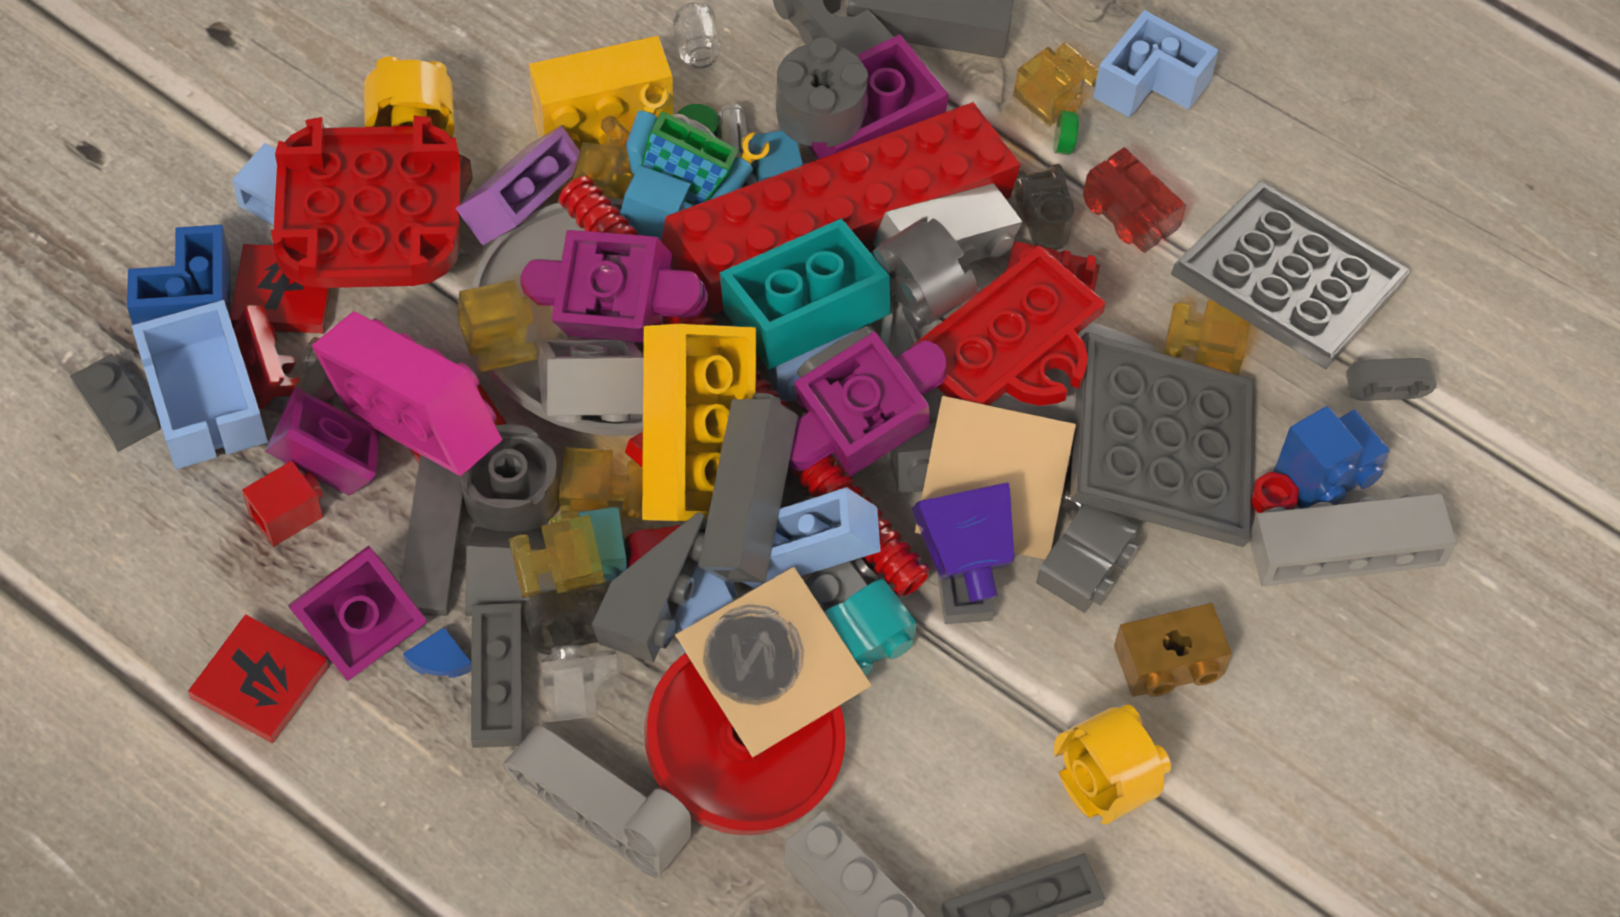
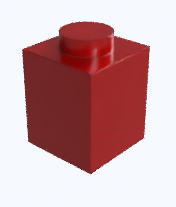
M292 460L242 489L248 513L273 547L323 518L319 499L323 497V492L318 482L310 472L302 475Z

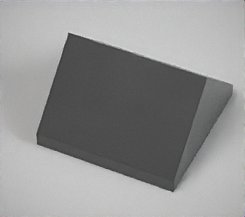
M475 526L466 549V616H472V605L521 603L522 619L563 621L571 531L530 530L504 532Z

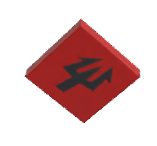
M243 244L230 313L232 327L234 329L246 306H264L269 323L274 326L275 331L324 334L331 288L302 286L287 278L278 266L273 245Z
M245 614L190 687L188 694L190 699L273 744L325 673L329 663L326 657Z

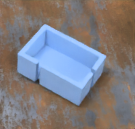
M224 300L132 325L175 470L217 458L215 450L224 447L226 455L268 443L258 405Z

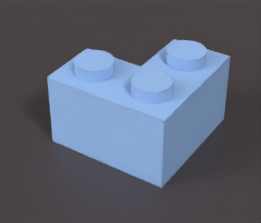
M1144 10L1099 65L1093 98L1129 118L1152 90L1190 110L1211 83L1219 50Z

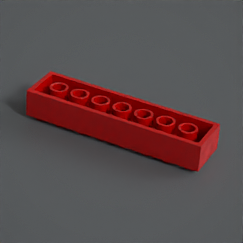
M971 102L665 216L661 242L672 253L670 266L673 270L691 271L704 283L708 297L704 309L708 312V316L723 311L720 272L841 218L871 253L876 249L872 242L885 212L992 183L996 185L1007 200L1011 198L1021 164L976 104Z

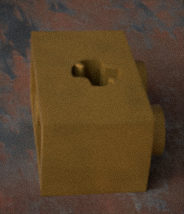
M1213 603L1120 624L1114 643V649L1132 697L1148 694L1150 697H1158L1171 692L1177 686L1193 682L1197 686L1211 684L1225 674L1232 655Z

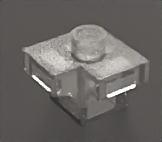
M567 645L551 648V654H542L541 662L547 722L598 717L596 705L597 691L607 678L619 674L616 650L591 652L590 650H581L580 645Z

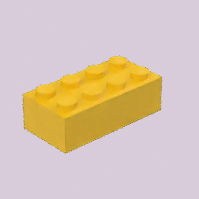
M692 324L644 326L642 520L687 521L699 512L705 514L707 521L732 399H752L753 394H755L756 328Z

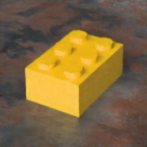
M659 36L528 64L533 120L539 138L562 125L580 151L603 146L611 147L620 142L627 141L637 111L643 110L644 103L641 101L640 93L643 86L647 83H652L647 94L648 101L651 104L661 101L665 88L669 92L667 105L662 109H658L655 116L659 117L661 111L673 115V76Z

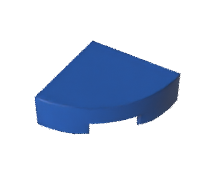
M444 627L403 653L406 664L414 671L423 675L427 673L438 676L448 675L449 678H455L471 671V661Z

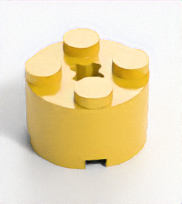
M393 56L379 59L376 62V68L369 73L363 85L364 127L413 126L414 115L430 117L432 125L447 132L453 138L455 131L453 88L446 66L438 61L400 60Z
M1129 704L1120 708L1111 707L1060 733L1054 742V756L1057 757L1062 754L1066 767L1058 772L1064 788L1083 814L1089 818L1096 815L1102 817L1103 819L1100 824H1109L1159 797L1164 788V774L1171 770V762L1166 751L1161 746L1154 745L1152 739L1142 726L1139 713Z

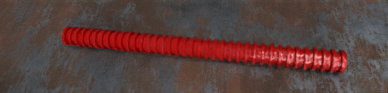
M582 176L572 180L562 190L559 196V204L564 209H567L569 216L576 219V224L581 229H584V231L637 235V230L633 226H629V221L624 216H620V211L615 206H611L610 199L607 196H603V191L598 186H594V181L589 176ZM705 309L699 316L693 318L662 316L663 325L692 324L717 326V322L712 317H708V312ZM756 369L755 394H770L780 399V395L776 390H770L771 384L766 379L761 380L762 374ZM784 400L781 401V405L789 409V405ZM831 454L806 470L796 471L790 468V472L795 477L800 476L799 483L803 487H809L808 493L813 498L846 487L863 498L864 491L859 486L853 487L854 480L849 475L844 476L845 469L841 465H834L836 459ZM869 497L864 498L865 500L873 504L872 500ZM877 508L881 552L865 556V559L870 564L876 563L874 570L879 575L885 574L884 580L889 586L895 585L894 593L898 597L907 596L917 590L927 580L931 568L926 563L920 564L921 557L918 553H910L911 545L907 541H900L902 535L897 530L891 531L892 523L888 519L882 520L883 513Z

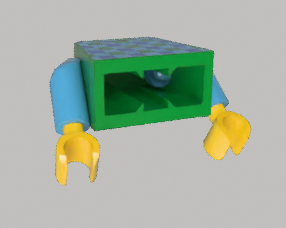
M652 83L644 85L640 93L644 107L642 111H637L626 143L631 172L635 174L640 165L690 183L686 202L693 204V206L742 188L753 171L751 164L754 159H761L768 154L769 142H765L759 153L751 154L748 150V142L755 132L747 133L741 141L743 153L740 158L736 157L738 148L661 111L659 117H656V111L665 107L669 101L668 89H664L660 102L651 104L648 101L647 94Z

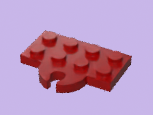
M1038 245L913 345L921 341H929L942 349L946 357V379L937 388L947 397L990 406L1004 393H1007L1020 402L1037 406L1058 404L1066 400L1068 390L1063 383L1050 380L1045 375V372L1049 369L1064 371L1069 377L1070 385L1079 390L1083 383L1088 355L1085 343L1078 333L1104 313L1106 302Z

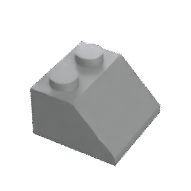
M595 338L537 339L541 403L547 416H554L555 421L564 423L582 421L583 415H601L602 420L622 422L630 420V414H643L644 357L633 342Z

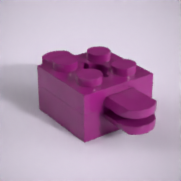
M567 230L562 260H531L524 267L520 276L521 288L524 294L537 305L553 306L551 321L568 336L644 343V326L661 325L662 316L697 317L704 310L708 300L706 287L696 274L691 271L670 270L672 253L658 237Z
M874 331L794 381L797 402L805 414L797 419L788 467L796 471H803L833 453L851 477L930 426L929 405L922 396L941 385L946 379V357L942 349L932 342L921 341L898 356L893 357Z

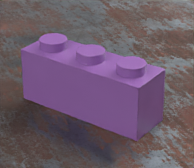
M561 125L527 145L455 209L483 246L518 226L583 167L587 160Z

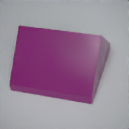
M296 387L265 452L285 463L292 460L300 471L304 473L310 472L314 478L350 496L369 483L376 474L380 431Z
M369 545L288 604L290 610L347 681L428 622L391 570Z

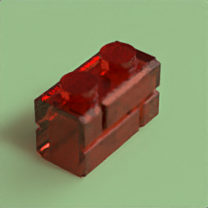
M1123 147L1111 155L1107 161L1104 160L1092 168L1086 176L1083 196L1087 207L1096 215L1103 214L1114 225L1118 237L1126 244L1133 243L1142 253L1149 251L1159 244L1161 239H1166L1182 225L1187 205L1127 148Z

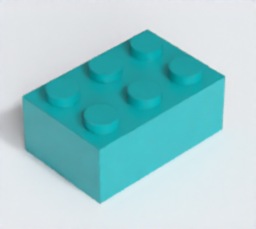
M842 218L720 272L723 311L735 327L756 328V354L769 370L891 314L889 274Z

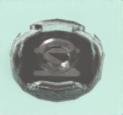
M752 604L730 609L714 623L704 642L703 663L709 680L722 695L737 703L762 705L778 700L792 688L803 668L804 647L799 632L790 621L787 622L783 617L779 616V612L768 606Z

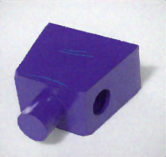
M1009 483L918 501L912 508L913 515L940 579L947 580L964 576L970 603L998 597L992 570L1006 567L1014 562Z

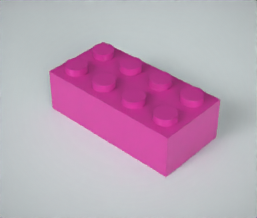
M353 311L311 345L349 415L458 476H462L502 441L494 424L496 415L492 408L481 398L477 389L479 380L475 373L462 362L456 364L446 359L435 348L427 349L417 344L406 333L399 335L388 329L380 320L376 318L370 320Z

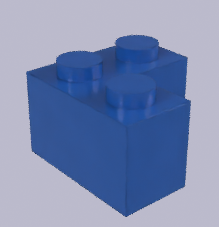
M222 224L176 227L175 266L128 269L127 309L132 325L221 300L225 301L230 317V253Z
M1326 406L1289 428L1274 472L1288 475L1298 486L1297 505L1300 509L1309 508L1321 502L1338 505L1349 491L1358 486L1361 489H1366L1381 478L1384 473L1382 468L1390 449L1355 409L1338 418Z

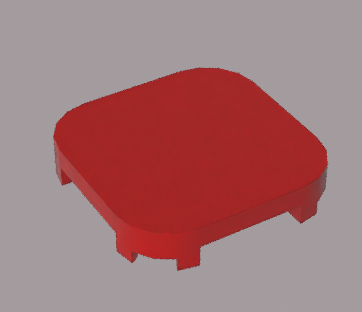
M414 115L413 126L324 128L323 118L318 117L305 120L306 127L290 135L285 142L278 141L275 151L277 172L274 228L271 230L278 266L287 278L302 286L315 288L417 286L432 283L446 275L457 262L460 250L461 216L455 209L461 204L459 150L456 138H451L447 132L432 125L430 117Z

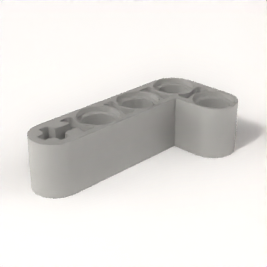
M535 726L503 764L508 775L521 787L651 877L659 878L691 838L690 813L673 795L661 789H654L648 798L545 727Z

